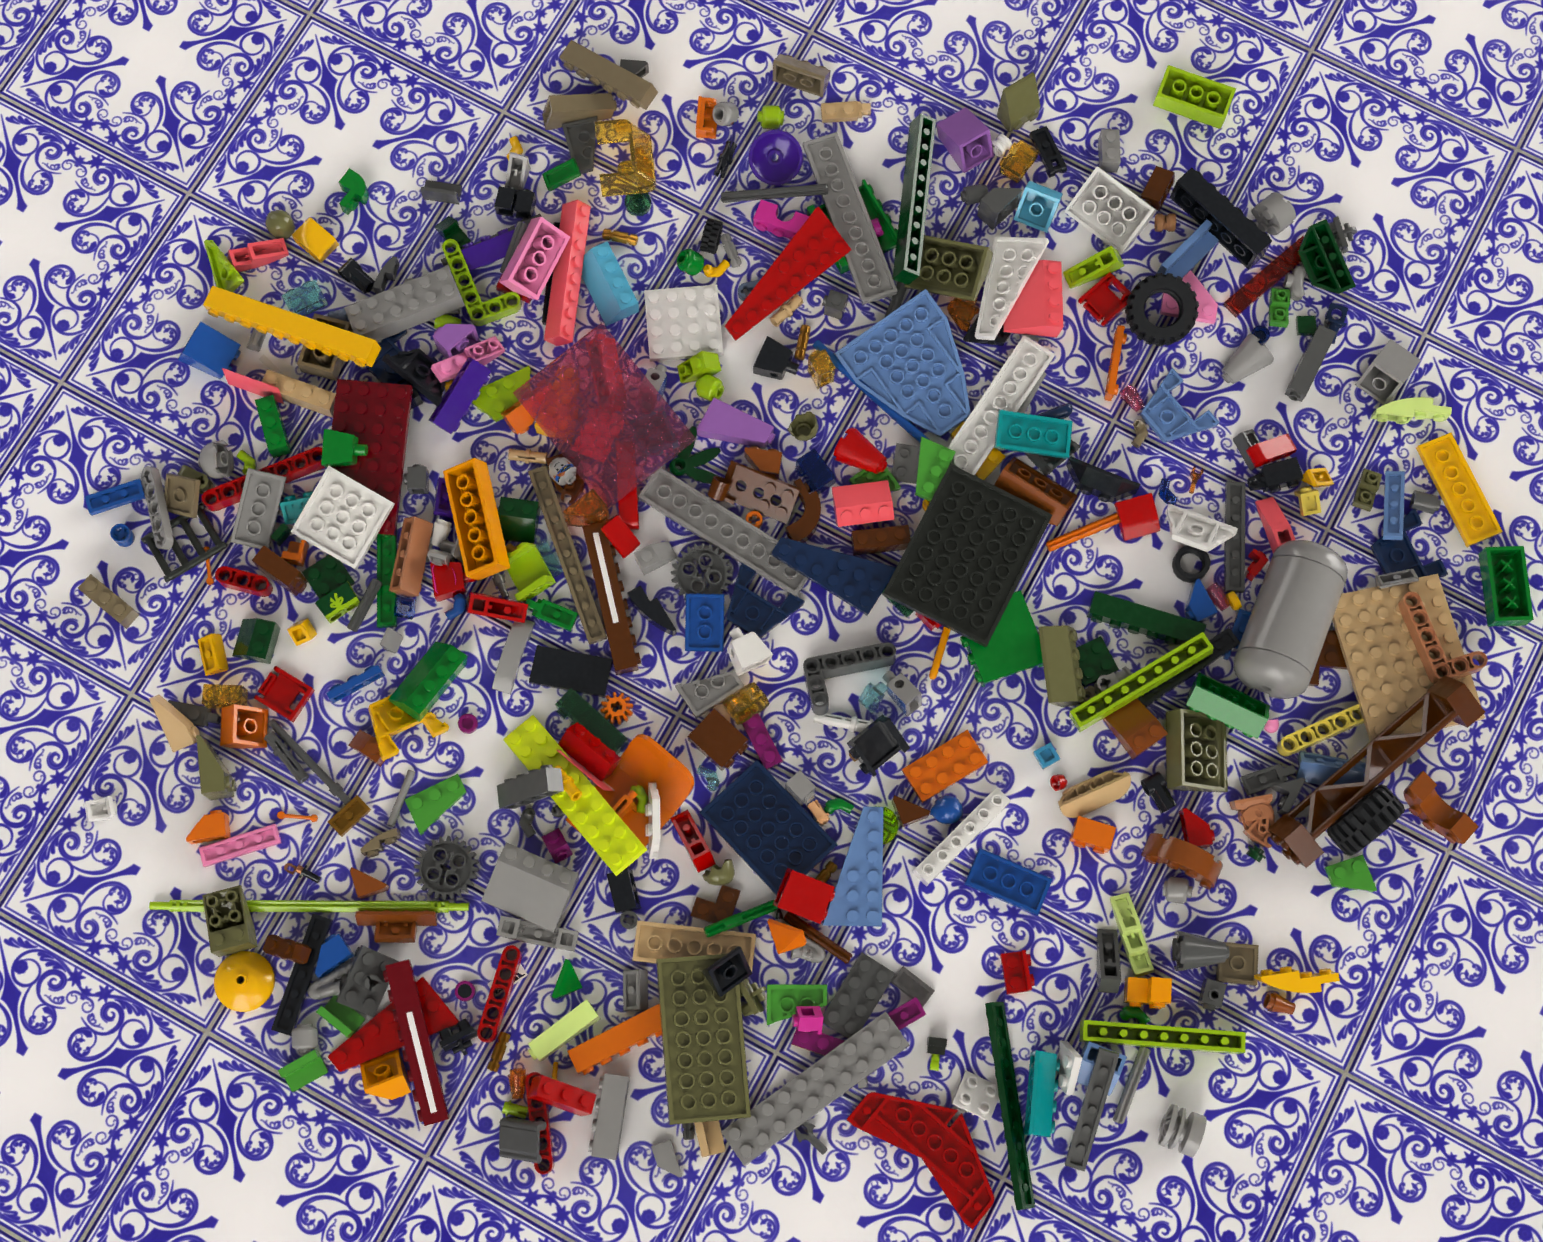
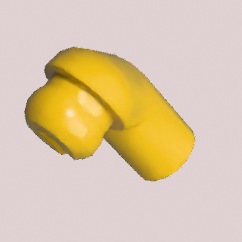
M723 259L717 267L707 264L703 267L704 275L709 278L721 277L729 268L730 263Z

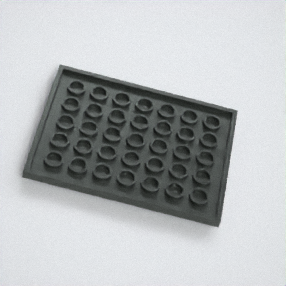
M950 463L883 595L987 647L1052 514Z

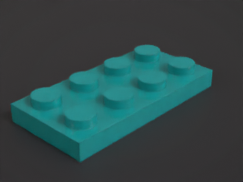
M999 410L994 448L1068 459L1073 421Z

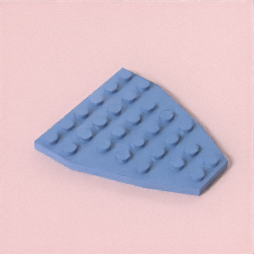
M926 289L835 352L836 357L857 385L911 423L938 437H942L966 420L971 414L965 374L948 319ZM861 379V380H862L864 383H866L869 387H867L865 384H863V383L860 382L859 380Z

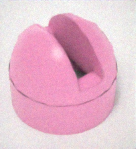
M1278 719L1268 720L1264 726L1265 731L1268 733L1276 732L1279 728Z

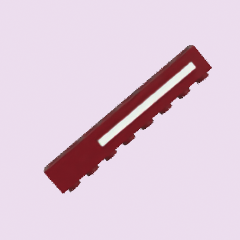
M408 959L386 965L383 976L385 983L389 982L391 990L387 992L390 1002H394L396 1010H392L395 1022L399 1021L400 1030H397L399 1041H404L405 1050H402L404 1061L409 1062L410 1070H407L409 1081L414 1082L415 1090H412L414 1101L419 1102L420 1110H417L419 1122H423L424 1126L448 1120V1109L411 960Z

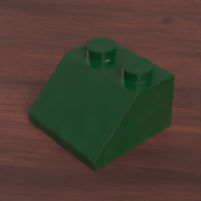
M501 497L498 515L504 540L535 544L541 510L539 502Z
M258 618L243 619L232 656L271 664L281 628L276 622Z

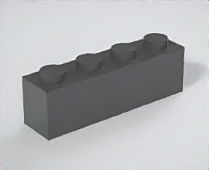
M543 765L541 769L528 771L529 774L516 775V778L505 779L504 783L497 785L499 809H516L564 792L561 768H553V765Z

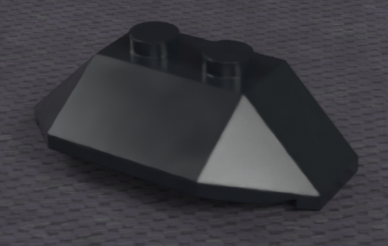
M1070 456L1066 464L1076 488L1085 495L1098 497L1103 502L1113 503L1136 494L1141 485Z

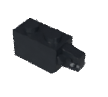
M1297 457L1264 465L1259 474L1247 479V484L1250 491L1263 490V493L1268 491L1275 493L1283 487L1290 489L1298 486L1304 477Z

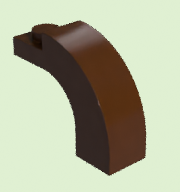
M799 478L794 481L793 485L801 488L799 498L804 505L805 511L798 521L786 527L785 533L790 540L805 543L818 528L821 503L817 491L810 493L808 484L806 482L803 483Z

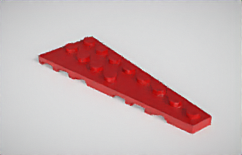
M819 206L812 212L724 327L735 341L852 250Z

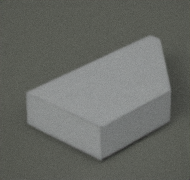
M671 1140L651 1146L657 1166L677 1177H682Z

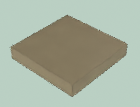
M167 473L164 496L168 512L197 518L200 480Z
M1224 942L1226 947H1229L1230 955L1225 963L1216 965V981L1256 986L1257 980L1254 979V975L1258 974L1259 945Z

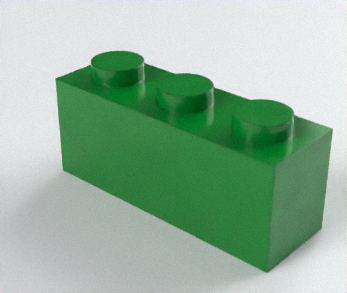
M274 395L256 399L255 403L269 453L273 458L290 454V445L279 405Z

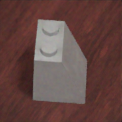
M1390 338L1355 385L1382 405L1389 403L1421 360Z

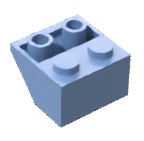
M1090 1041L1085 1042L1081 1053L1082 1062L1077 1083L1088 1086L1099 1047L1107 1048ZM1119 1054L1108 1096L1111 1095L1121 1075L1127 1056Z

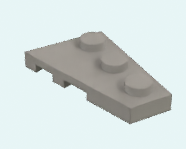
M730 671L707 679L675 685V688L697 719L743 690L745 686L736 672Z

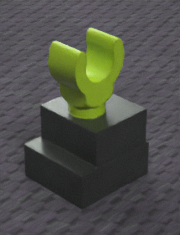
M927 1038L926 1053L932 1054L930 1070L939 1071V1056L945 1055L947 1039Z

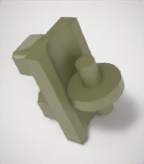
M748 978L739 983L740 998L744 996L747 1001L746 1004L741 1006L743 1015H755L764 1011L765 1009L761 1002L766 1000L762 994L767 990L766 987L759 988L757 982L751 984Z

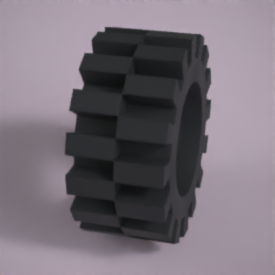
M707 219L702 233L700 251L711 254L716 253L720 243L723 222Z

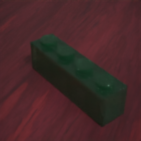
M572 688L555 704L558 709L556 713L565 720L567 717L572 722L571 726L576 722L583 725L590 733L599 738L602 743L615 751L617 755L629 743L628 738Z

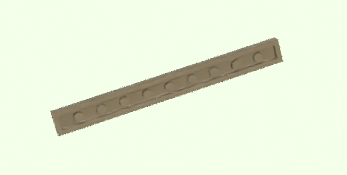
M545 465L530 470L528 473L588 643L591 645L605 640L607 636L547 467Z

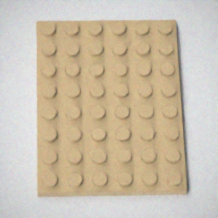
M1438 574L1419 577L1417 582L1379 589V586L1343 593L1340 597L1332 621L1370 741L1410 708L1434 685L1427 676L1399 610V601L1406 593L1416 592L1420 596L1447 660L1464 655ZM1406 600L1408 605L1413 606L1410 600ZM1413 617L1416 623H1421L1418 618ZM1421 635L1424 641H1428L1425 635ZM1429 652V656L1432 659H1436L1435 655ZM1455 664L1456 670L1461 671L1460 666ZM1436 670V673L1440 677H1443V673L1439 670ZM1468 675L1455 679L1463 682L1481 705L1472 676ZM1423 707L1390 735L1421 732ZM1484 714L1476 721L1483 720L1485 718ZM1451 721L1444 728L1457 726L1460 724Z

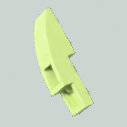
M1406 398L1377 408L1371 415V419H1377L1379 422L1394 421L1397 424L1409 423L1413 417L1418 420L1427 418L1433 419L1436 422H1443L1451 415L1452 407L1433 405V398Z

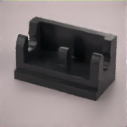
M626 868L617 876L613 872L607 874L615 912L623 913L628 910L640 909L641 905L633 871Z

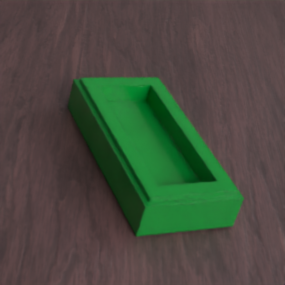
M571 158L546 171L542 176L547 189L552 191L581 176L576 160Z

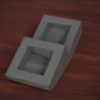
M393 256L380 270L373 285L375 294L385 291L388 280L395 281L400 265L397 257Z

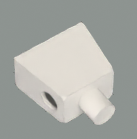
M739 627L730 631L729 634L733 640L727 647V652L737 676L770 661L773 656L772 652L755 632L743 635Z

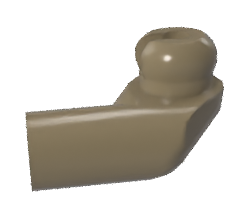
M1137 419L1133 423L1136 437L1132 441V445L1136 448H1139L1148 436L1146 424L1141 419Z

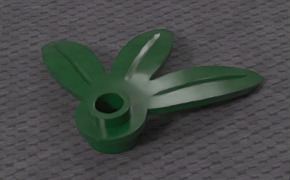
M692 426L683 437L678 451V458L670 462L669 469L676 476L686 474L696 481L711 484L713 477L718 475L694 467L710 462L721 450L720 448H711L689 457L697 435V428Z

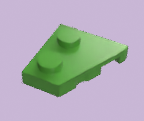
M1363 854L1325 867L1332 887H1345L1369 892L1377 891Z

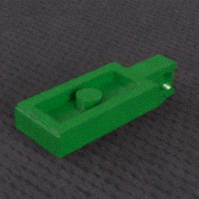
M528 598L526 600V604H528L527 609L533 611V616L569 632L572 631L578 617L577 612L545 599H538L537 602Z

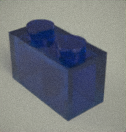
M815 448L796 460L795 471L799 477H804L811 492L817 491L819 495L836 483V476Z

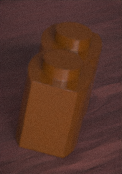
M268 935L263 946L265 953L298 964H306L312 950L305 944L277 935Z

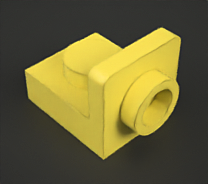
M1311 486L1301 487L1300 491L1294 492L1295 496L1299 499L1301 516L1321 513L1318 490L1311 488Z

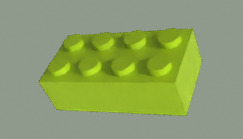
M1168 65L1153 106L1221 129L1236 88Z

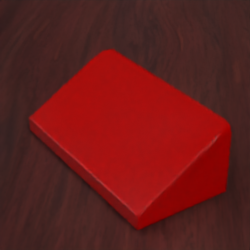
M619 515L610 518L600 528L623 559L640 545L639 540Z

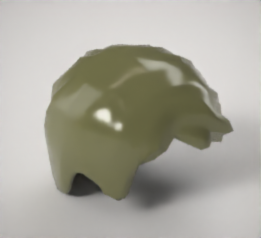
M276 210L267 214L265 225L275 238H284L286 240L295 232V225L288 212Z
M806 412L805 414H797L787 430L797 440L808 441L816 436L819 425L815 415L812 412Z
M726 859L722 867L716 864L713 865L711 871L706 870L702 875L703 879L715 886L730 883L735 875L732 859Z

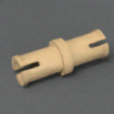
M795 294L786 304H782L780 309L769 318L771 323L778 327L786 318L791 317L793 312L804 303L802 298Z
M509 449L508 460L546 465L547 452H534L531 449H526V451Z

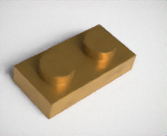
M356 795L328 823L343 837L371 809Z

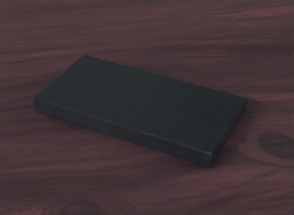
M537 645L529 683L605 697L613 659Z

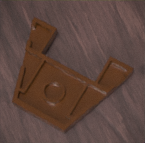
M1329 630L1309 686L1319 685L1320 667L1348 670L1335 630Z

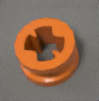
M758 511L749 512L746 515V521L749 522L755 516L759 521L752 525L760 528L763 522L761 513Z

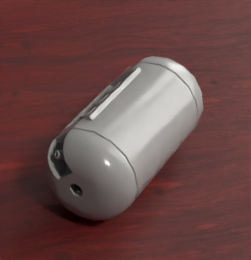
M1293 540L1282 544L1273 553L1234 660L1233 668L1235 675L1249 689H1257L1269 694V697L1290 699L1301 695L1308 688L1347 580L1348 569L1346 563L1335 551L1313 541Z

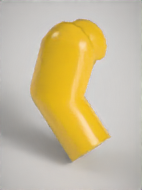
M517 136L509 139L512 148L506 156L508 161L510 152L520 155L523 153V148Z

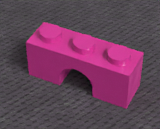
M761 199L753 218V226L760 231H769L777 237H786L791 240L809 216L795 211L791 220L781 221L777 218L778 205Z

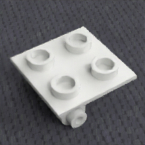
M966 1070L952 1103L956 1108L960 1107L966 1110L967 1113L970 1112L972 1113L971 1115H976L982 1118L983 1121L987 1120L990 1122L999 1099L998 1086Z

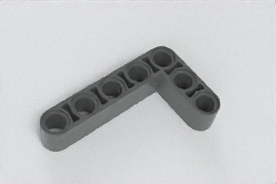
M885 642L806 659L803 663V672L813 713L824 715L829 710V697L824 679L891 666L896 661L895 646L892 643ZM884 653H890L891 655H890V656H885V655H883V654H884ZM865 657H872V659L867 660ZM851 660L853 663L848 664L846 661ZM829 664L835 665L834 667H827ZM809 668H815L816 670H815V671H809L808 669H809ZM813 685H819L820 687H819V688H813L812 686H813ZM817 702H823L824 704H823V705H817L816 703H817Z

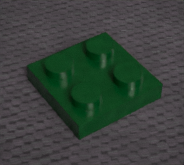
M327 555L302 571L319 599L346 582L349 586L356 584L342 562L331 555Z
M1101 636L1077 647L1080 653V660L1078 661L1083 673V678L1081 679L1083 687L1097 682L1098 678L1102 675H1109L1119 670Z

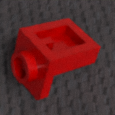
M1253 549L1248 555L1253 562L1246 569L1249 571L1246 578L1251 582L1269 561L1262 551Z

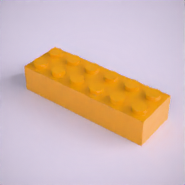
M472 458L443 471L466 577L479 581L509 569L510 563L487 463L477 458Z

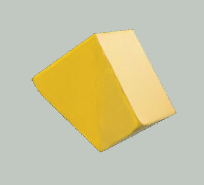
M308 618L294 623L287 629L296 646L312 640L317 635Z

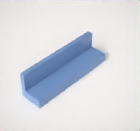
M1206 220L1161 264L1157 273L1164 275L1171 273L1174 277L1179 276L1183 278L1218 243L1219 240L1209 232L1212 223Z
M1300 751L1296 779L1304 778L1306 783L1321 785L1342 767L1348 759ZM1358 762L1333 785L1364 782L1366 763Z

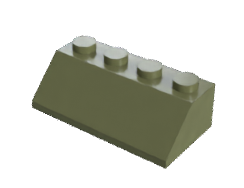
M1067 625L1038 627L1048 703L1060 707L1083 704L1085 690L1081 683L1083 673L1079 667L1080 653L1076 647L1078 639L1076 631Z

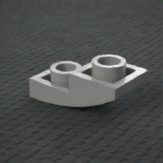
M436 549L429 550L427 554L431 563L438 566L443 564L449 565V562H454L455 559L451 553Z

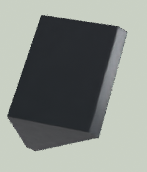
M740 946L735 947L702 971L719 997H722L752 975Z

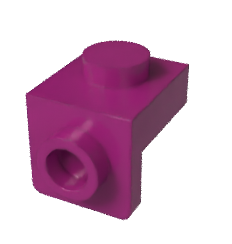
M559 828L542 836L556 864L573 855Z

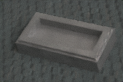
M904 966L891 981L894 986L911 999L917 997L922 1007L935 991Z

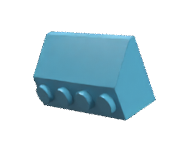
M608 241L591 248L584 255L581 277L605 326L638 313V301Z

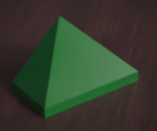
M568 959L564 961L551 996L555 1000L582 988L572 963Z

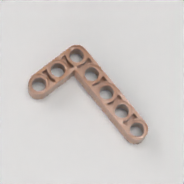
M1408 592L1399 601V610L1427 676L1433 684L1442 678L1436 673V670L1441 671L1443 676L1458 679L1477 673L1486 666L1488 659L1486 654L1481 651H1475L1447 660L1420 596L1416 592ZM1406 600H1410L1413 606L1408 605ZM1413 617L1418 618L1421 623H1416ZM1421 635H1425L1428 641H1424ZM1429 652L1433 653L1436 659H1432L1429 656ZM1472 659H1476L1479 662V666L1474 664ZM1454 665L1460 666L1461 671L1456 670Z

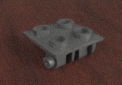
M896 443L892 475L896 481L916 484L920 446Z

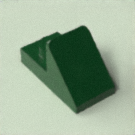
M450 216L434 226L445 241L447 239L457 241L461 250L464 249L463 245L471 242L459 227L458 221Z

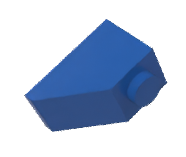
M1197 579L1192 585L1185 608V615L1187 619L1202 623L1214 617L1218 610L1201 580Z
M340 934L330 935L324 940L325 943L321 945L315 975L318 978L326 976L354 957L350 947Z

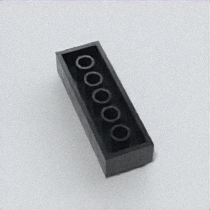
M1190 168L1177 180L1170 198L1200 226L1206 220H1209L1212 223L1209 232L1219 240L1218 242L1250 270L1265 255L1272 242L1266 232H1262L1253 220H1249L1241 209L1230 203L1229 199L1218 192L1212 183L1207 182L1199 171Z

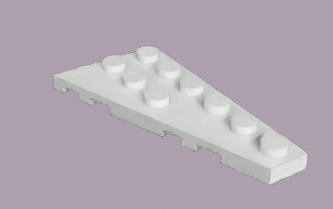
M994 237L992 246L993 257L986 276L975 332L976 339L995 340L1049 243L1048 238Z

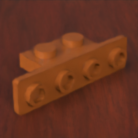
M428 910L356 911L355 913L358 926H376L375 943H415L417 926H437L436 912Z

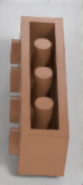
M416 516L404 518L389 591L407 598L419 596L430 538L433 533V523Z

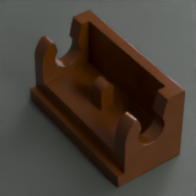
M1156 166L1141 194V198L1160 211L1175 182V172Z

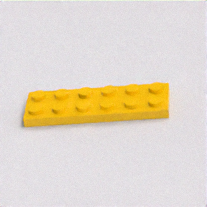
M1452 433L1418 445L1416 450L1466 547L1501 534L1503 531Z

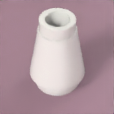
M437 519L436 523L434 522L431 545L440 548L441 542L446 540L452 530V523L442 519Z

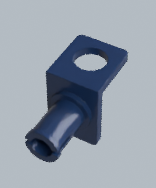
M1334 303L1329 305L1324 321L1325 324L1329 325L1328 329L1337 332L1331 344H1335L1339 329L1346 326L1347 323H1344L1348 311L1347 307ZM1334 309H1339L1342 312L1340 319L1332 317L1331 312Z

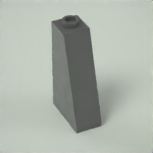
M1319 324L1311 336L1285 392V395L1289 396L1291 400L1302 402L1306 397L1337 332Z

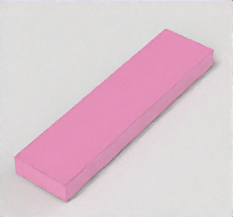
M272 824L199 847L203 867H208L281 844L277 825Z

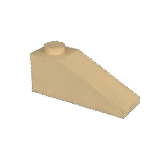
M160 694L149 698L173 752L197 742L196 736L200 735L199 730L187 717Z

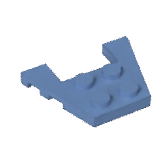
M1174 368L1169 371L1140 414L1163 443L1216 427L1219 424V421L1209 410L1193 420L1171 395L1170 392L1184 381Z

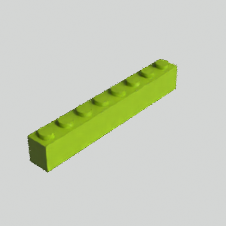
M1204 632L1072 709L1069 717L1078 731L1082 732L1211 655L1214 647Z
M1082 1020L1080 1021L1079 1042L1090 1041L1100 1044L1243 1054L1245 1053L1246 1032Z

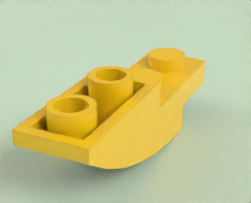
M1291 966L1280 967V971L1273 972L1272 969L1261 970V974L1254 975V979L1263 984L1298 993L1322 992L1321 984L1340 981L1339 973L1331 971L1330 968L1320 969L1319 973L1312 974L1311 971L1299 973L1298 970L1292 969Z

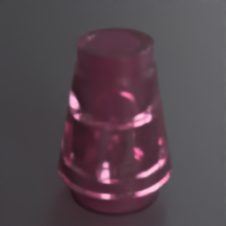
M1131 384L1119 392L1120 398L1135 412L1145 406L1136 387H1133Z
M1217 582L1206 589L1214 605L1221 611L1231 605L1222 586L1218 585Z

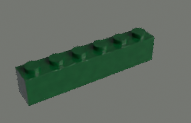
M1097 591L1092 596L1087 617L1091 618L1090 620L1095 623H1108L1112 628L1120 629L1121 627L1128 629L1129 633H1141L1152 640H1157L1158 638L1164 640L1169 645H1182L1198 634L1205 632L1207 625Z

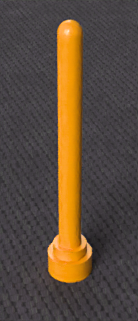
M943 627L930 670L929 678L932 680L937 677L951 631L946 627Z

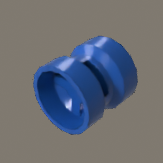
M116 524L110 531L111 538L121 547H128L134 542V533L124 524Z

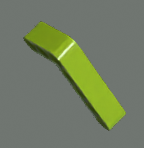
M454 239L444 241L442 245L444 256L470 320L475 326H483L520 311L522 304L520 296L516 292H508L482 302L459 244ZM450 247L456 248L454 252H447ZM458 263L463 265L460 269L453 268ZM463 280L469 281L465 286L460 284ZM470 296L476 297L473 302H468L467 299ZM510 300H516L517 304L512 306L509 305L508 302ZM494 306L500 307V310L497 312L491 311ZM476 313L483 314L479 319L474 318Z

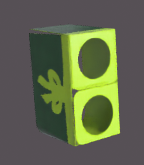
M347 582L315 602L330 624L357 607L360 603L353 588Z

